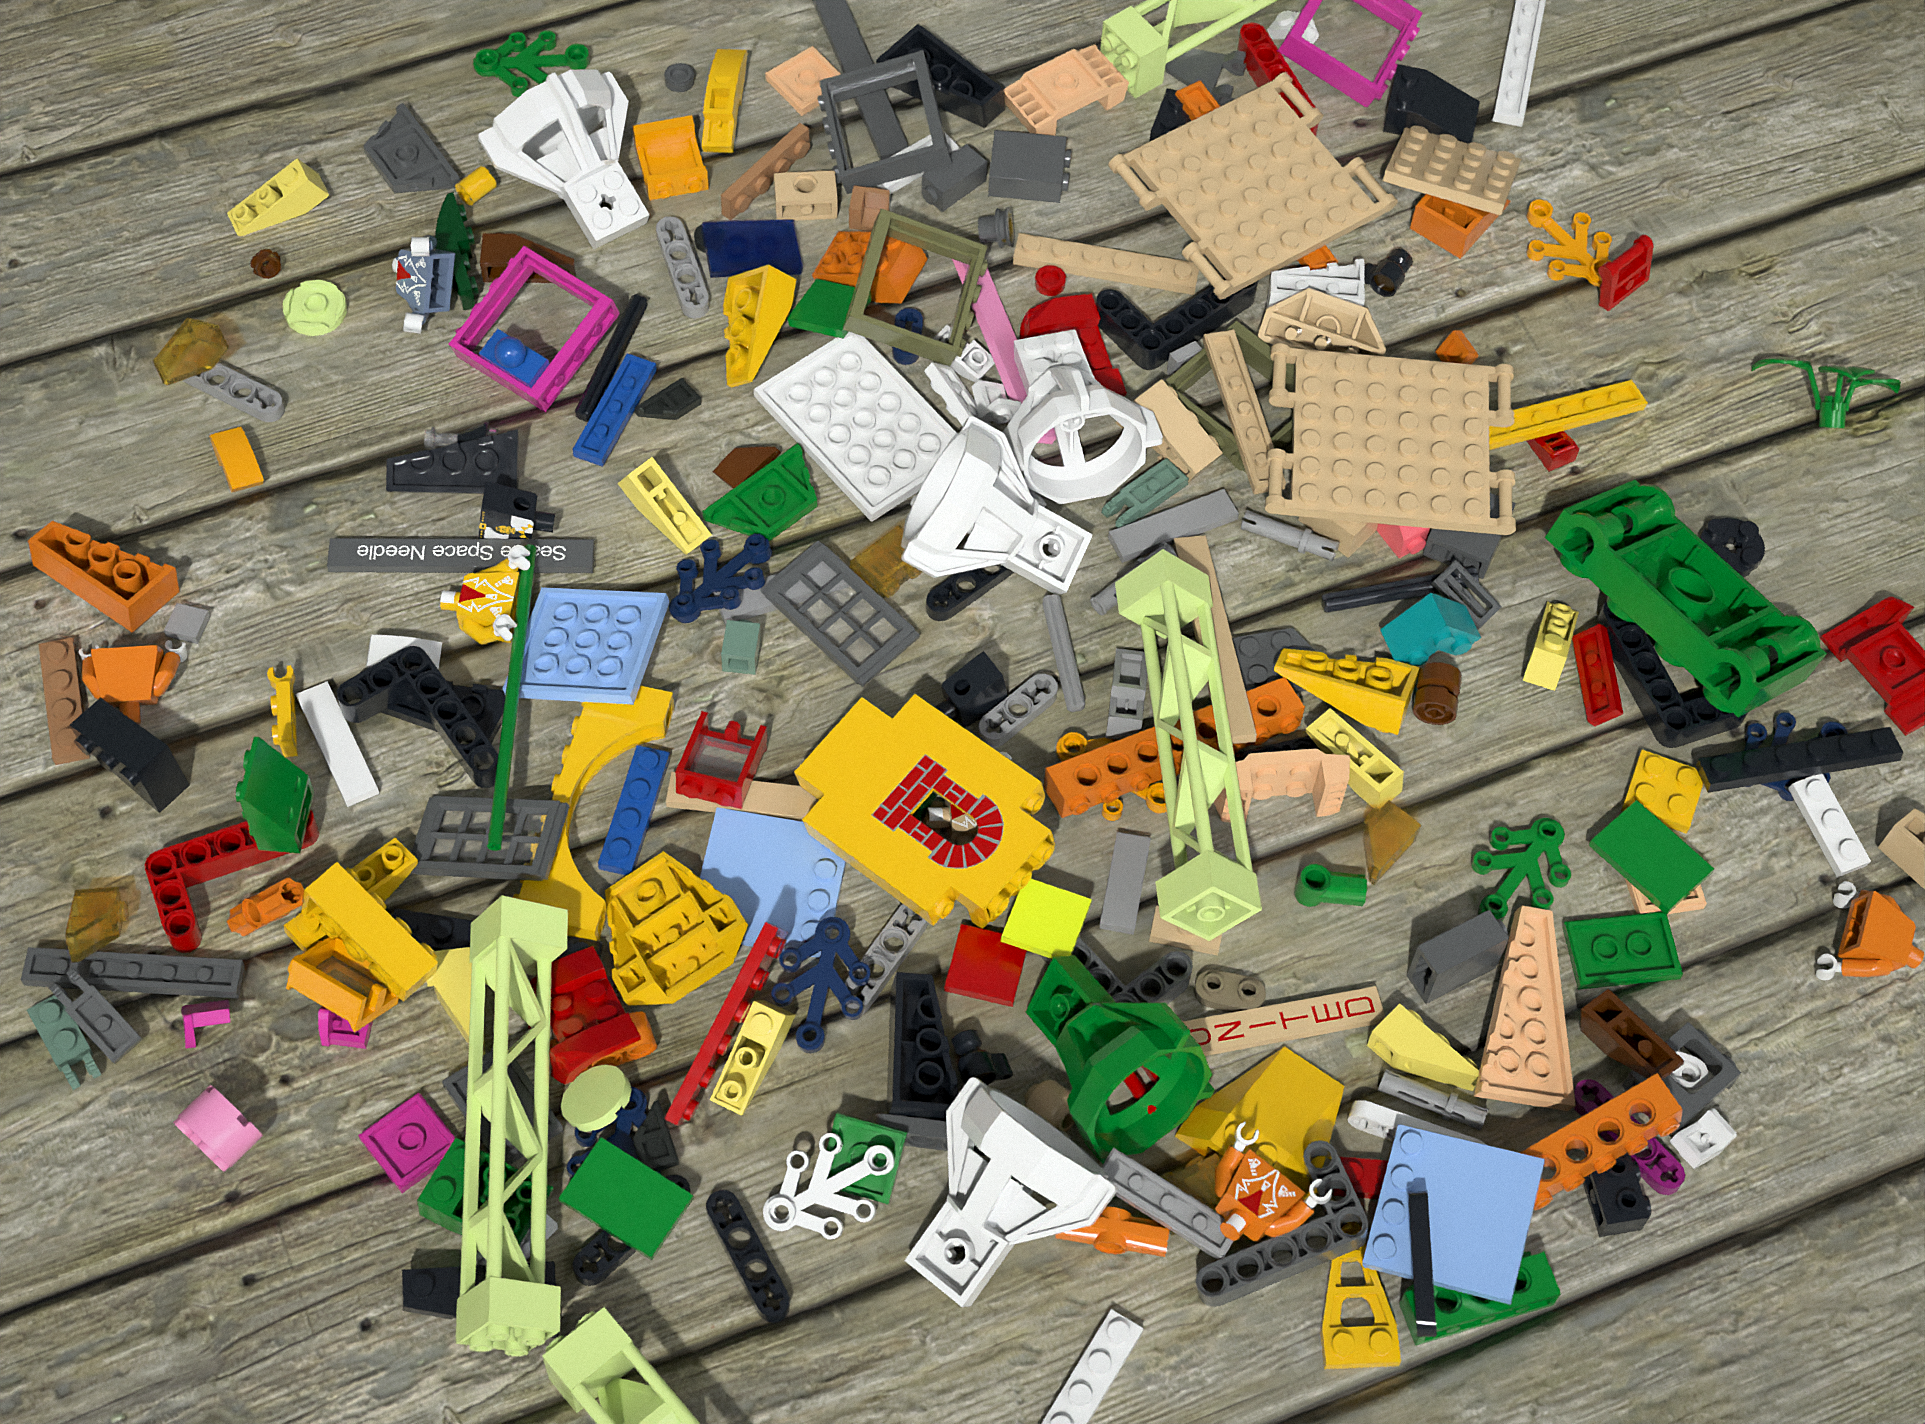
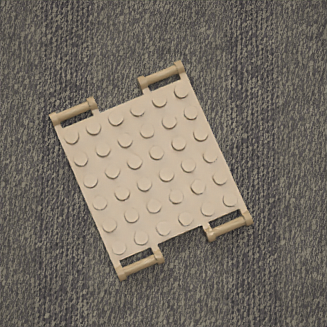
M1286 72L1278 75L1273 81L1124 155L1118 154L1114 156L1108 164L1109 168L1115 174L1118 173L1139 197V203L1145 211L1163 204L1194 242L1188 244L1183 249L1182 255L1187 261H1192L1215 288L1213 292L1220 300L1270 275L1271 271H1277L1389 212L1398 203L1392 193L1388 194L1365 168L1366 163L1360 157L1354 158L1348 165L1342 167L1312 133L1310 128L1322 120L1323 114L1318 108H1313L1292 84V78ZM1283 91L1304 117L1299 118L1279 93ZM1129 167H1132L1134 169V171L1139 175V177L1144 181V183L1150 188L1151 191H1149L1145 187V185L1140 181V179L1134 174V172ZM1357 176L1378 202L1374 204L1352 177ZM1204 254L1207 256V258L1212 262V264L1217 268V270L1222 274V276H1223L1226 280H1223V279H1222V277L1217 273V271L1212 267V265H1211V264L1207 261V259L1203 256Z
M1277 343L1271 347V359L1274 362L1273 389L1269 392V403L1276 407L1293 408L1292 454L1286 453L1282 449H1271L1267 452V464L1270 466L1269 496L1265 499V510L1268 513L1498 535H1510L1516 531V520L1512 517V487L1515 485V473L1507 469L1490 472L1489 426L1509 427L1514 424V411L1511 410V381L1514 378V368L1511 365L1500 364L1493 367L1290 348L1283 343ZM1286 363L1295 364L1294 393L1288 392L1285 389ZM1489 382L1498 383L1497 411L1489 410ZM1283 469H1291L1290 500L1282 497ZM1490 488H1499V518L1497 519L1490 518Z

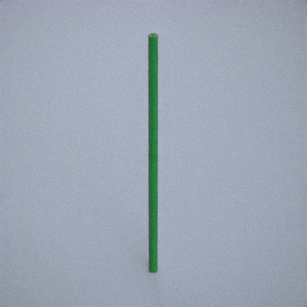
M531 544L524 546L530 551V555L525 557L530 561V567L528 570H521L514 621L517 627L513 629L487 848L492 851H498L502 847L537 550Z

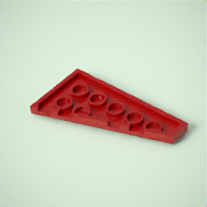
M765 922L664 1118L665 1120L675 1125H682L684 1120L691 1121L700 1103L696 1101L702 1087L708 1088L716 1073L714 1066L720 1055L724 1056L733 1039L731 1035L737 1024L744 1023L752 1005L750 1003L752 997L757 990L761 991L770 975V972L767 970L774 958L778 959L787 942L785 938L789 933L788 931Z

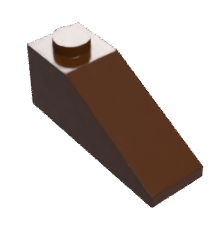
M500 232L482 234L480 267L483 282H493L496 278H499L508 267L509 260L511 258L514 259L523 246L576 277L575 261L573 258L516 234ZM533 271L525 283L552 282Z
M1610 989L1604 991L1581 1009L1580 1031L1604 1054L1648 1079L1658 1073L1663 1080L1684 1064V1060Z

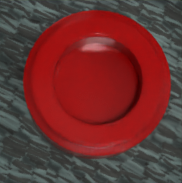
M1047 265L1041 267L1036 272L1035 288L1042 295L1056 296L1065 289L1066 275L1061 268Z

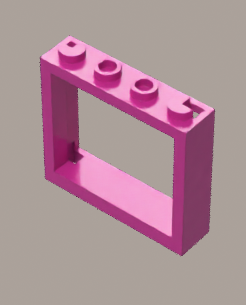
M1307 0L1278 52L1366 108L1374 98L1379 101L1388 88V85L1385 84L1386 79L1390 81L1396 73L1397 59L1401 61L1410 48V45L1406 44L1407 41L1412 42L1420 29L1416 25L1423 13L1403 0H1353L1400 30L1371 82L1302 38L1304 31L1322 0Z
M523 246L515 258L509 260L508 267L502 275L491 283L489 292L482 301L472 308L470 316L463 326L455 330L456 335L450 341L449 346L459 359L546 412L620 312L611 298ZM534 271L590 305L592 309L533 387L529 388L472 351Z

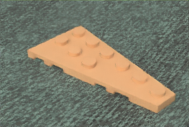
M1522 905L1514 913L1474 1097L1569 1111L1576 1106L1553 911Z

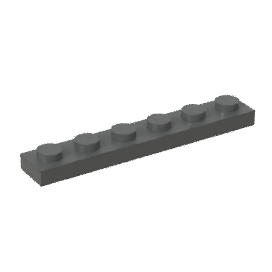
M28 947L21 981L24 986L50 987L56 983L62 988L81 989L69 979L67 974L73 967L90 986L93 985L97 990L239 998L245 965L243 960Z

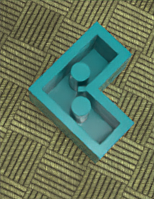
M1433 593L1425 596L1380 629L1393 659L1417 667L1426 663L1429 656L1438 650L1455 656L1461 655L1469 651L1472 644L1481 639L1465 605Z

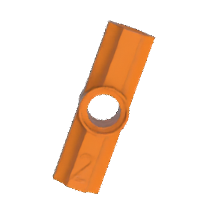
M288 877L264 891L244 899L241 904L230 909L227 923L231 932H237L242 937L247 936L267 924L287 916L291 911L302 906L304 888L301 882H295Z
M1105 1207L1093 1225L1055 1234V1238L1092 1244L1095 1249L1108 1254H1123L1126 1251L1165 1257L1170 1230L1155 1220L1132 1217L1131 1213L1124 1209Z

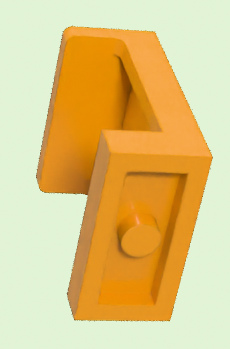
M692 115L632 126L634 146L649 200L665 199L671 196L709 190L708 172L706 166L703 165L696 141Z

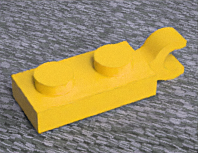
M288 665L286 668L287 674L282 678H277L274 668L270 667L267 671L270 685L276 689V695L270 698L272 714L277 716V725H272L274 745H280L284 757L298 756L296 708L293 693L295 674L292 666Z

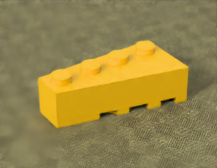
M336 862L304 890L301 913L309 920L316 916L323 926L322 931L332 940L338 936L343 939L347 953L356 961L364 962L367 960L370 963L368 966L370 973L404 1002L436 973L438 966L436 961L437 955L426 943L422 942L419 944L410 935L412 933L410 927L401 918L397 917L394 919L385 910L387 908L386 904L374 892L369 894L360 885L361 880L349 867L344 869Z

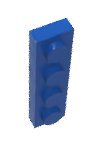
M628 353L626 354L573 447L574 457L602 467L604 466L632 416L635 407L657 371L656 363Z
M639 745L636 746L598 861L599 870L626 876L635 870L671 759L670 752Z

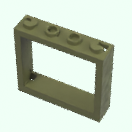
M881 208L873 224L843 330L950 366L956 356L961 357L963 348L966 345L967 340L963 339L962 336L964 329L969 330L973 320L974 312L970 311L971 303L976 304L981 291V286L977 285L979 276H984L988 266V260L984 259L987 246ZM886 236L968 264L947 343L863 315Z
M1235 321L1225 331L1234 329L1245 362L1273 383L1274 361L1271 359V347L1241 323ZM1203 348L1164 382L1176 391L1178 399L1186 409L1196 415L1199 424L1205 432L1216 439L1223 455L1238 470L1246 473L1234 435L1182 395L1212 369L1206 350ZM1286 363L1285 389L1288 392L1294 393L1295 365ZM1293 419L1271 438L1274 449L1284 450L1292 443Z

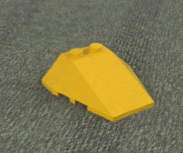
M664 851L605 890L607 921L612 935V941L609 942L614 959L612 979L627 1005L674 1004L734 963L748 927L736 903L731 897L716 890L705 879H700L689 868Z
M1284 1046L1212 1095L1211 1098L1197 1105L1177 1131L1175 1137L1204 1157L1211 1148L1223 1156L1228 1146L1234 1145L1236 1141L1234 1135L1236 1128L1246 1122L1240 1131L1241 1137L1244 1140H1251L1256 1129L1259 1131V1136L1254 1143L1246 1145L1243 1152L1246 1154L1249 1149L1302 1189L1306 1193L1303 1196L1305 1200L1310 1195L1309 1189L1311 1185L1304 1166L1305 1149L1314 1141L1321 1140L1330 1143L1345 1086ZM1317 1156L1311 1161V1164L1316 1168H1323L1326 1157Z

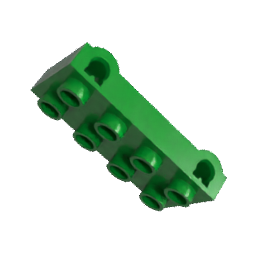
M1634 479L1565 508L1545 537L1561 553L1560 561L1570 573L1580 578L1591 580L1608 596L1607 605L1609 609L1625 621L1636 622L1655 640L1654 646L1658 655L1667 663L1676 667H1684L1704 685L1703 693L1708 702L1723 712L1734 713L1739 718L1805 682L1827 654L1820 647L1818 633L1808 620L1798 615H1784L1675 516V508L1671 498L1656 485H1641Z

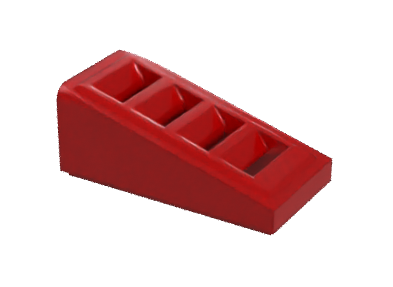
M1565 431L1527 440V443L1548 472L1575 461L1580 449ZM1548 439H1552V440H1553L1552 442H1549V443H1546V442H1545V441L1548 440Z

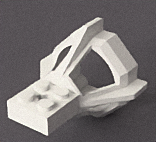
M597 69L569 70L558 76L555 72L547 75L546 82L527 90L494 118L493 127L479 134L478 140L496 169L553 191L560 198L564 199L593 249L646 224L648 221V211L618 163L629 101L612 73L606 72L600 75ZM602 124L604 125V128H601V129L595 131V130H596L597 128H599ZM601 202L610 203L612 205L611 210L607 207L601 208Z
M1075 329L1014 340V360L1027 397L1002 433L1007 438L1027 487L1058 504L1110 495L1145 464L1147 447L1162 444L1163 435L1153 411L1103 387L1095 379ZM1109 414L1124 427L1123 432L1108 451L1089 462H1085L1077 430L1084 425L1085 419ZM1053 427L1063 467L1044 464L1031 455L1039 439Z
M970 416L966 419L961 432L952 437L928 472L918 494L913 496L910 505L912 507L904 525L901 547L905 549L901 559L933 578L1001 564L1053 594L1061 595L1067 592L1093 534L1039 505L1037 500L1030 494L1005 434L978 418ZM966 533L970 534L963 549H956ZM1048 544V551L1051 552L1052 555L1046 556L1043 552L1042 546Z
M974 1077L968 1080L946 1111L949 1172L947 1202L905 1259L909 1265L961 1307H969L973 1304L1015 1244L1093 1225L1117 1192V1186L1107 1179L1109 1175L1083 1148L1070 1139L1071 1136L1064 1131H1059L1040 1115L997 1089L989 1088L978 1078ZM974 1145L991 1158L989 1163L973 1151ZM1036 1191L1058 1204V1206L1048 1210L1030 1194ZM955 1246H964L966 1254L964 1260L956 1262L957 1253L953 1250Z

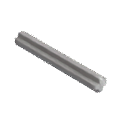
M1057 594L1046 595L1043 597L1042 605L1067 710L1070 712L1082 711L1085 708V699L1061 599Z

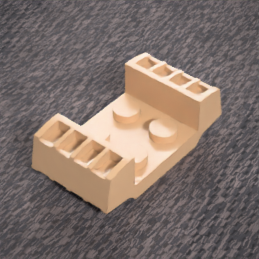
M1094 44L1081 50L1072 49L1024 73L1018 81L1003 89L1004 103L1030 133L1056 136L1057 120L1097 100L1106 111L1122 102L1125 98L1129 81L1121 75L1120 71L1113 66Z
M1316 748L1251 753L1244 760L1235 762L1245 823L1252 798L1265 800L1272 796L1287 795L1289 797H1300L1306 793H1312L1316 817L1340 812L1349 782L1350 755L1325 754ZM1224 787L1215 799L1214 804L1221 821L1231 823L1226 789Z

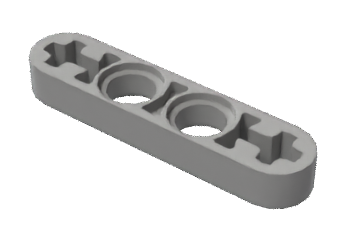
M662 218L656 225L657 241L681 310L689 318H701L708 313L709 298L681 220L678 218ZM667 230H671L674 233L675 240L670 242ZM681 251L686 254V257L681 260H675L670 255L673 252ZM683 275H692L695 278L690 283H682L678 280ZM690 294H695L698 305L690 302Z
M186 351L177 356L175 368L183 382L264 422H275L285 413L282 397L275 390L198 352ZM221 375L225 377L224 381L218 385L208 383L209 379L213 376ZM247 388L251 390L247 397L238 398L234 396L235 392L239 389Z
M904 904L897 909L860 960V962L867 965L878 964L885 971L881 977L877 979L870 978V981L864 985L865 987L861 992V1001L864 1008L863 1014L869 1010L928 926V922L919 916V921L913 920L908 926V933L903 930L907 924V915L913 916L915 914ZM891 937H896L903 942L904 946L899 951L892 952L885 948L884 942ZM857 969L853 976L856 979H863L866 974L863 969ZM850 977L844 982L852 996H855L860 990V986L853 984ZM850 1003L846 1007V1011L851 1014L859 1010V1005L856 1003Z

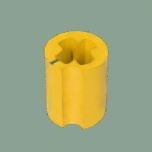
M479 166L455 185V189L459 197L471 206L496 188L497 184L495 178L490 175L489 170Z

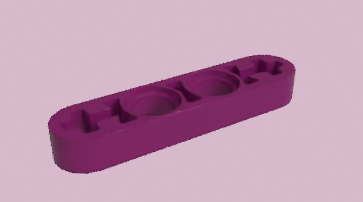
M1592 1079L1582 1080L1574 1088L1576 1106L1573 1108L1582 1117L1615 1097L1599 1082ZM1592 1093L1595 1095L1593 1101L1584 1102L1582 1100L1583 1094L1588 1095ZM1632 1115L1630 1116L1633 1122L1640 1124ZM1604 1131L1599 1134L1608 1143L1618 1139V1136L1612 1131ZM1653 1137L1647 1141L1650 1156L1640 1158L1636 1155H1631V1159L1638 1163L1641 1178L1659 1194L1672 1195L1678 1191L1684 1182L1685 1171L1682 1165ZM1657 1157L1659 1159L1658 1164H1655L1652 1169H1649L1648 1166H1650L1654 1159ZM1670 1171L1674 1175L1672 1180L1669 1179L1665 1182L1661 1180L1660 1176L1662 1173L1665 1174Z

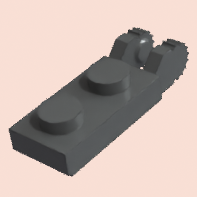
M72 967L67 974L69 979L84 992L73 1002L60 985L54 983L49 989L66 1007L64 1010L103 1053L116 1064L143 1039L93 985L90 986Z

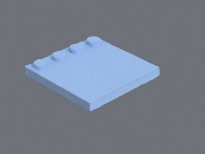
M542 587L528 621L519 698L634 705L669 605L667 594ZM507 676L506 681H505L504 686H503V691H504L505 695H506V687H507V679H508V676Z
M717 807L700 879H705L716 890L728 895L736 903L748 924L741 945L753 947L765 922H768L789 932L785 938L787 942L783 951L786 949L796 950L815 937V929L820 921L827 917H835L847 862L810 836L802 821ZM832 929L826 932L828 938L831 937ZM821 951L811 957L820 958Z
M1398 1124L1362 1262L1363 1267L1414 1280L1408 1191H1428L1434 1285L1511 1305L1545 1159Z

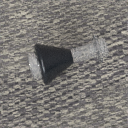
M487 421L458 434L437 433L436 427L432 426L431 430H425V449L432 450L436 449L437 446L462 443L480 437L497 435L498 429L490 428V424Z

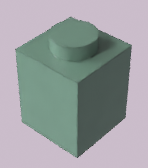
M744 619L737 621L727 620L721 652L722 671L756 675L761 645L760 623H753Z

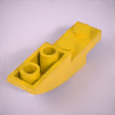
M717 49L709 73L703 106V116L705 119L701 145L703 152L733 153L738 107L742 105L747 50Z
M395 837L354 866L352 870L360 878V885L369 894L374 892L385 901L416 867L418 859ZM300 913L283 925L285 933L303 952L314 947L317 942L328 938L322 931L323 926L316 916L309 920Z

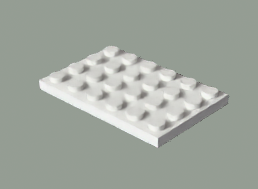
M848 332L844 339L838 337L754 389V397L871 522L919 492L928 472L952 437L957 434L865 337L852 332Z

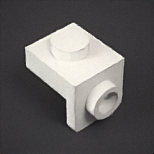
M1284 11L1278 14L1274 22L1267 29L1271 39H1285L1300 12ZM1311 19L1302 38L1313 44L1318 39L1319 34L1313 19Z
M978 380L972 385L979 417L982 420L994 421L997 424L1006 423L1013 418L1021 406L1020 401L1007 399L1003 384Z
M1712 1108L1696 1123L1678 1132L1670 1142L1678 1150L1681 1157L1695 1169L1718 1156L1737 1134L1717 1110Z

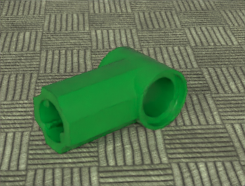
M1310 864L1302 870L1294 888V895L1299 903L1307 907H1315L1321 902L1363 907L1366 901L1367 879L1362 874L1332 872L1322 865ZM1307 882L1314 883L1318 886V889L1311 888Z

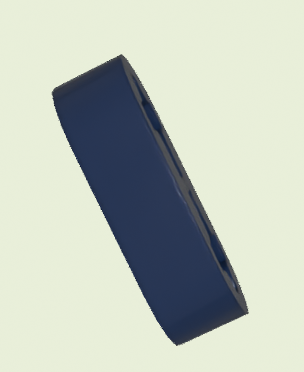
M912 308L900 310L895 317L894 325L905 329L908 321L913 322L911 331L922 335V314ZM892 347V357L899 364L910 365L919 358L918 355Z

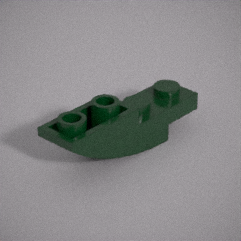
M452 192L446 195L438 215L435 230L436 249L455 253L452 288L456 287L463 311H466L475 306L473 295L479 294L475 277H468L467 271H471L469 259L472 258L470 245H474L475 240L471 226L465 227L463 223L467 221L463 203L457 204Z

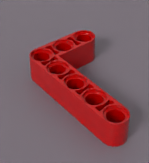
M1253 22L1243 25L1240 30L1237 50L1246 52L1244 64H1246V70L1259 88L1273 81L1278 75L1286 72L1292 78V84L1313 108H1316L1282 54L1278 52L1277 46L1262 25ZM1283 91L1280 92L1279 95L1299 118L1304 117ZM1319 123L1310 128L1315 136L1317 135Z
M310 810L302 849L313 845L319 837V829L312 810ZM247 821L151 853L145 861V871L163 929L172 948L180 953H189L197 949L202 941V933L187 889L188 887L290 853L258 850L254 837L249 834V824ZM234 846H238V847H239V848H238L237 850H235V851L226 852V851H227L229 848H231V847H234ZM198 858H205L199 863H193ZM165 869H171L168 873L164 875H158L161 871ZM179 898L178 902L171 905L167 904L170 900ZM182 928H189L184 934H176Z

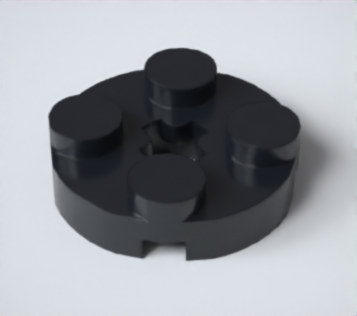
M1735 518L1712 519L1700 536L1703 542L1743 578L1758 568L1765 554L1763 538L1759 534L1758 526L1752 521H1742ZM1732 544L1736 546V552H1730V549L1723 545Z

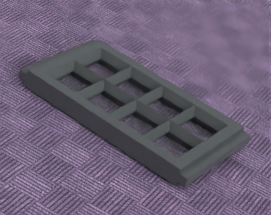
M816 541L761 588V592L781 613L862 687L920 638V634L915 631V628L820 541ZM808 589L814 592L791 600H787L783 596L784 594Z
M429 797L411 852L418 859V864L411 873L433 876L533 881L548 880L569 805L552 800L507 799L502 847L498 851H492L487 848L493 798Z

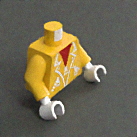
M515 545L510 549L508 558L500 563L476 573H468L464 576L461 592L442 591L440 600L441 610L457 611L459 629L481 645L497 640L511 643L513 629L517 627V624L514 622L520 574L517 571L518 568L523 571L529 569L530 561L525 557L530 555V551L522 545Z

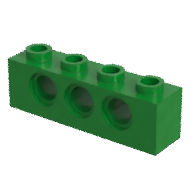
M1530 1251L1523 1252L1517 1277V1283L1520 1285L1521 1291H1514L1511 1305L1490 1299L1478 1301L1470 1294L1434 1285V1299L1445 1300L1452 1307V1311H1443L1438 1308L1435 1302L1437 1337H1417L1414 1284L1406 1289L1407 1292L1404 1293L1399 1305L1414 1344L1417 1346L1553 1306L1559 1298L1561 1291L1545 1253L1541 1252L1532 1255Z

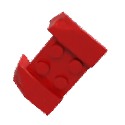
M1092 294L1053 298L1027 311L1021 322L1020 339L1075 329L1095 379L1103 387L1123 397L1126 396L1127 392L1119 369L1112 368L1098 328L1100 315Z
M1889 596L1823 634L1820 640L1840 662L1848 658L1886 701L1888 705L1884 712L1902 733L1907 736L1925 725V650L1902 625L1914 607L1900 599Z
M593 946L552 962L550 1030L557 1045L549 1050L552 1067L551 1076L564 1085L573 1082L593 1062L641 1040L629 1013H625L607 978L605 967ZM537 975L530 981V985L535 993V996L537 990Z

